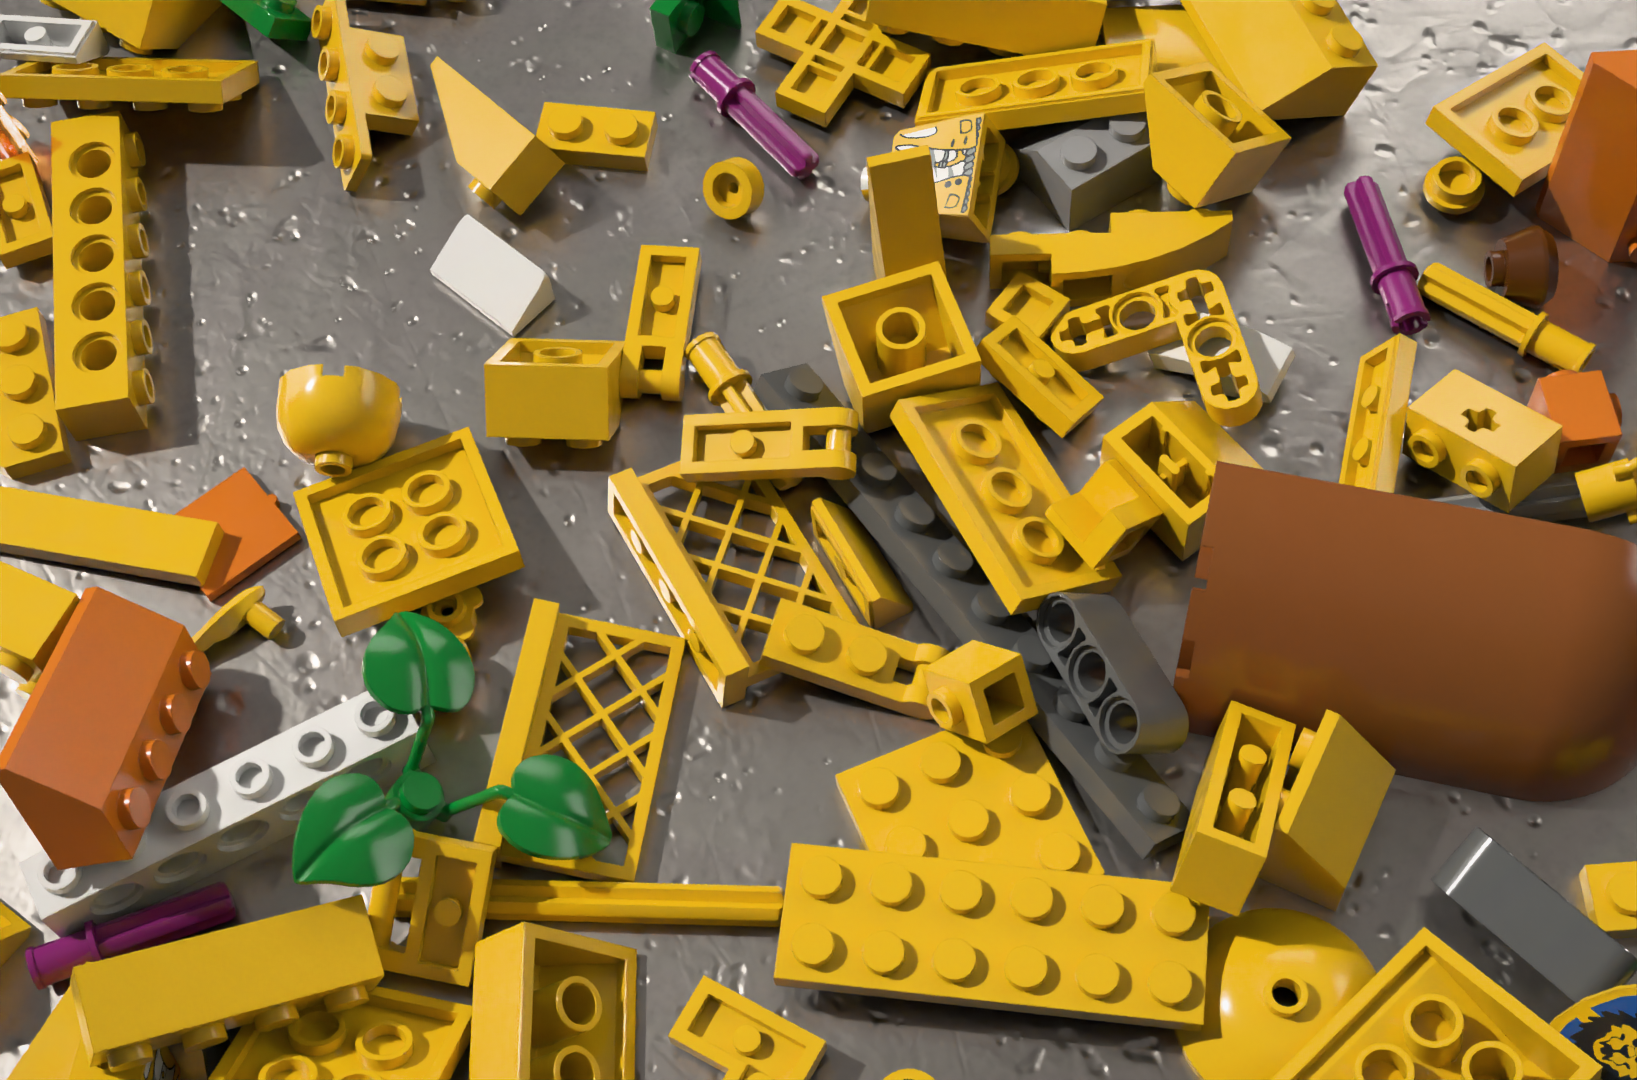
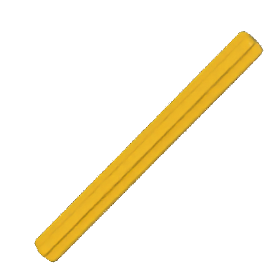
M418 877L401 878L395 917L412 916ZM493 879L486 919L779 927L781 925L785 892L779 886Z

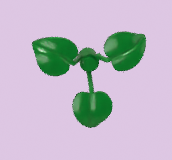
M403 611L395 612L389 621L370 640L363 655L362 676L370 696L388 711L409 715L421 710L420 725L408 761L402 769V775L396 780L385 796L375 780L360 773L342 774L324 782L307 802L297 825L292 853V871L294 882L299 885L333 884L361 888L385 884L401 874L410 862L414 848L413 829L425 832L435 819L445 823L455 814L496 799L506 800L497 816V827L500 834L513 847L533 857L548 860L587 858L603 851L610 845L612 832L600 795L590 777L577 764L556 755L543 754L523 760L513 771L511 787L496 785L449 804L445 802L441 784L433 775L420 772V763L434 724V710L453 713L462 710L469 703L475 685L474 667L463 644L446 627L426 616Z

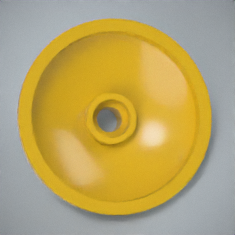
M1261 908L1241 912L1238 917L1230 916L1208 930L1204 1024L1201 1032L1174 1029L1179 1047L1185 1060L1200 1080H1270L1377 973L1367 956L1352 939L1332 924L1313 915L1291 909ZM1279 987L1288 988L1295 993L1298 1003L1290 1007L1282 1006L1275 1001L1272 991Z

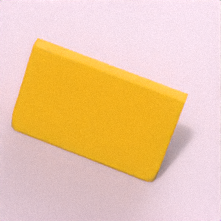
M823 498L812 501L810 509L813 534L870 628L873 627L876 630L910 613L913 610L912 601L869 532L853 511Z

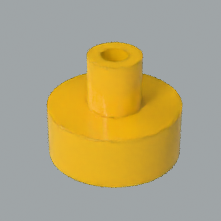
M732 157L713 164L706 171L703 179V195L707 205L716 215L724 219H737L754 212L760 206L764 197V182L761 173L752 162L742 157Z

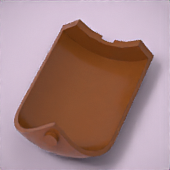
M1217 461L1194 578L1208 581L1206 589L1192 587L1173 688L1182 700L1188 713L1189 733L1214 738L1231 700L1296 724L1290 753H1293L1303 728L1305 727L1317 732L1328 709L1340 714L1396 769L1395 775L1534 802L1565 801L1588 796L1618 782L1637 766V544L1616 536L1574 526Z

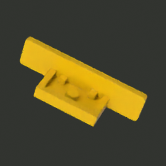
M325 0L323 5H317L314 9L311 32L313 38L319 39L321 53L318 62V75L321 81H326L328 96L325 106V117L328 124H333L335 135L332 152L333 165L341 171L343 189L356 192L372 161L368 130L412 136L419 123V115L404 36L352 28L349 24L346 1Z

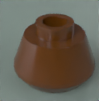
M1532 225L1500 238L1496 243L1495 250L1486 252L1484 259L1485 283L1488 288L1495 287L1498 295L1530 309H1540L1554 297L1559 275L1557 245L1552 234L1539 225Z

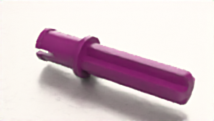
M709 50L699 55L690 67L689 71L691 74H689V77L717 102V111L724 118L733 117L791 176L801 180L809 177L812 170L819 164L818 154L755 94V84L749 78H739L715 51Z
M1360 176L1356 181L1347 183L1344 189V196L1373 272L1369 283L1373 292L1382 297L1393 333L1396 335L1401 333L1405 336L1413 335L1428 326L1427 321L1431 320L1428 309L1425 308L1416 284L1419 272L1416 265L1406 259L1379 185L1373 182L1370 176Z
M217 882L96 925L93 919L84 923V930L36 947L26 948L25 957L28 970L38 990L45 989L48 985L71 978L72 970L75 966L163 945L230 921L236 916L234 900L225 882Z

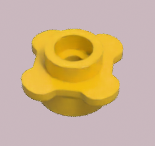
M475 586L423 606L420 615L439 622L466 643L475 634L477 625L475 609L482 605L483 596L481 591ZM444 609H453V613L451 615H442Z

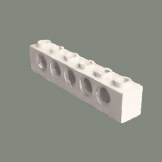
M367 690L161 792L152 812L151 820L143 833L133 859L57 870L45 850L19 862L41 921L61 938L84 930V923L93 919L96 925L146 908L296 833L297 825L307 802L314 792L332 777L342 774L360 773L375 780L381 789L395 783L402 775V769L408 761L419 728L414 715H401L388 711L373 699ZM428 743L420 763V770L437 762Z

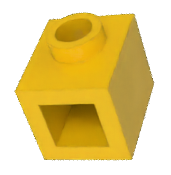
M972 640L922 668L929 691L927 705L940 728L988 744L1038 714L1021 653Z

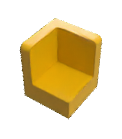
M1114 458L1103 462L1078 493L1052 503L1045 512L1050 522L1092 570L1128 554L1163 514V511L1118 460Z

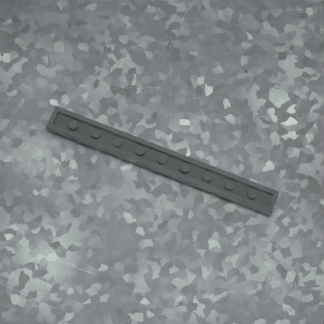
M807 363L761 374L753 390L768 411L844 407ZM858 424V434L851 437V452L857 455L856 476L847 480L825 478L963 645L976 640L1022 654L1038 709V714L1028 719V723L1138 855L1145 860L1183 841L1191 812L1141 754H1114L1105 748L1043 646L1035 629L1021 613L1010 615L982 567L900 473L894 463ZM810 435L809 450L826 449L825 435Z

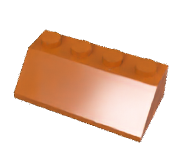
M1637 50L1591 52L1535 206L1538 218L1608 263L1629 261L1637 263Z
M98 586L85 588L0 754V784L57 870L133 859L212 674L205 653L197 648L185 625Z

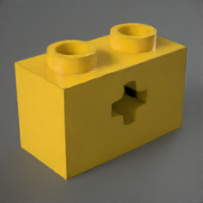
M1454 369L1407 407L1402 454L1413 459L1419 465L1429 468L1468 490L1474 496L1482 498L1509 513L1555 472L1563 426Z

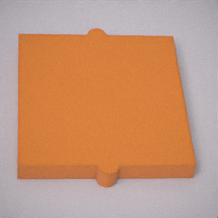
M245 467L174 514L218 522L225 532L204 586H198L210 602L302 539L298 531L279 510L280 502L275 494L267 495Z

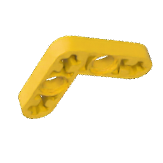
M1200 269L1187 271L1072 310L1062 315L1051 329V342L1055 352L1078 372L1091 370L1182 340L1204 406L1214 422L1228 427L1241 426L1253 420L1262 407V393L1258 377L1225 288L1220 278L1210 271ZM1196 296L1203 297L1209 316L1199 320L1193 302L1190 300ZM1144 311L1155 315L1154 320L1149 326L1143 329L1130 330L1123 326L1125 320L1136 312ZM1111 324L1114 335L1107 337L1104 326ZM1085 335L1087 343L1075 346L1074 338ZM1220 337L1231 341L1227 351L1218 356L1209 357L1198 352L1200 346L1211 338ZM1230 374L1236 391L1240 395V398L1228 401L1224 395L1220 378Z

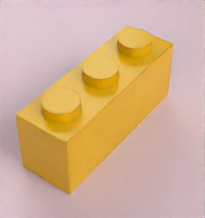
M1231 700L1205 757L1170 891L1238 917L1267 858L1296 724Z

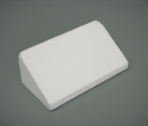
M0 14V59L80 64L105 56L110 51L98 21Z
M468 214L457 224L430 269L433 276L513 337L555 300L549 276L542 269Z

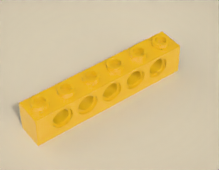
M119 110L51 122L55 411L75 441L148 429L147 405L153 404L155 401L153 381L150 372L145 368V355L152 354L153 351L151 331L147 321L143 318V306L150 305L151 303L148 279L141 266V258L149 256L148 239L145 229L140 223L139 213L147 210L145 188L142 180L138 177V167L145 165V151L139 133L137 131H129Z

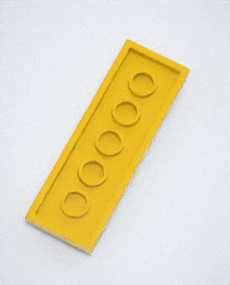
M791 843L773 978L776 986L1201 1032L1204 1024L1210 906L1170 891L1172 882Z

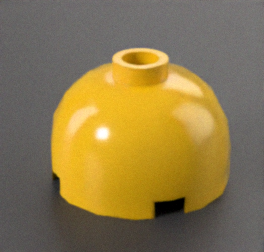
M323 364L291 369L280 377L276 420L277 429L283 443L300 460L313 465L317 473L329 477L348 476L352 474L353 469L371 464L386 455L395 442L402 413V397L399 398L400 388L396 382L380 373L344 365L343 376H322Z

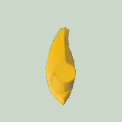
M254 586L245 589L225 604L192 639L197 648L205 652L214 643L229 638L248 623L268 640H271L281 631L285 620L262 603L265 596L264 587Z

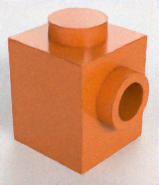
M1560 370L1546 377L1538 378L1527 407L1563 426L1555 472L1553 474L1586 470L1609 463L1623 435L1620 428L1622 424V410L1617 395L1608 392L1602 370L1580 373L1574 370Z

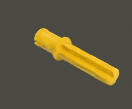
M1432 263L1428 266L1419 279L1417 287L1420 295L1518 347L1517 354L1521 357H1525L1529 353L1559 370H1574L1580 373L1584 371L1596 350V344L1589 343L1548 321V313L1542 311L1539 315H1536L1440 263Z
M715 332L701 334L687 345L684 351L685 357L688 361H691L709 388L708 399L714 406H721L725 413L767 411L751 387L752 376L747 370L737 367ZM778 478L770 480L776 489L784 491L800 484L803 478Z

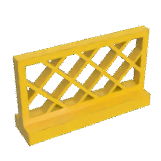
M680 461L639 477L636 476L632 467L609 476L607 511L680 637L686 638L685 646L721 708L745 699L746 687L781 673L759 665L760 660L753 662L742 644L747 628L765 634L769 633L773 619L753 614L760 592L830 612L831 615L859 624L769 479L745 480L742 490L715 482L687 483L679 474ZM670 486L693 492L686 512L659 505L653 493ZM752 488L757 495L750 493ZM702 495L735 505L728 525L695 516ZM744 508L770 515L775 523L771 538L737 528ZM673 526L679 527L677 533L674 530ZM689 530L722 540L715 561L687 552L683 544ZM781 535L783 536L786 543L779 541ZM731 543L765 553L758 574L723 564ZM773 556L797 562L801 565L805 572L801 587L766 577ZM701 574L708 576L707 582H705ZM717 579L752 589L744 611L717 602L712 594ZM811 583L816 591L809 590ZM730 623L738 625V629L736 632L734 631Z
M534 598L486 789L496 785L511 787L513 771L523 760L543 754L553 755L562 749L568 759L582 768L595 784L609 825L613 823L628 844L624 866L595 861L592 856L576 860H548L533 857L519 851L508 843L497 827L498 813L506 800L502 799L482 804L473 842L498 847L495 868L501 869L502 862L601 882H635L686 638L559 613L560 603ZM573 635L596 640L607 656L578 673L565 655L568 636ZM613 644L622 645L623 647L617 650ZM642 650L669 655L666 672L643 686L625 662V660ZM615 667L632 693L603 709L586 683ZM562 669L568 679L557 685L560 670ZM662 689L657 707L650 696ZM577 690L593 713V716L564 733L550 713L552 703ZM640 702L653 720L654 728L653 732L629 746L611 719ZM602 726L619 752L589 769L572 743ZM546 728H548L554 739L543 745ZM649 749L644 767L637 755ZM627 762L641 782L640 792L615 807L597 780ZM636 809L632 829H630L623 817Z

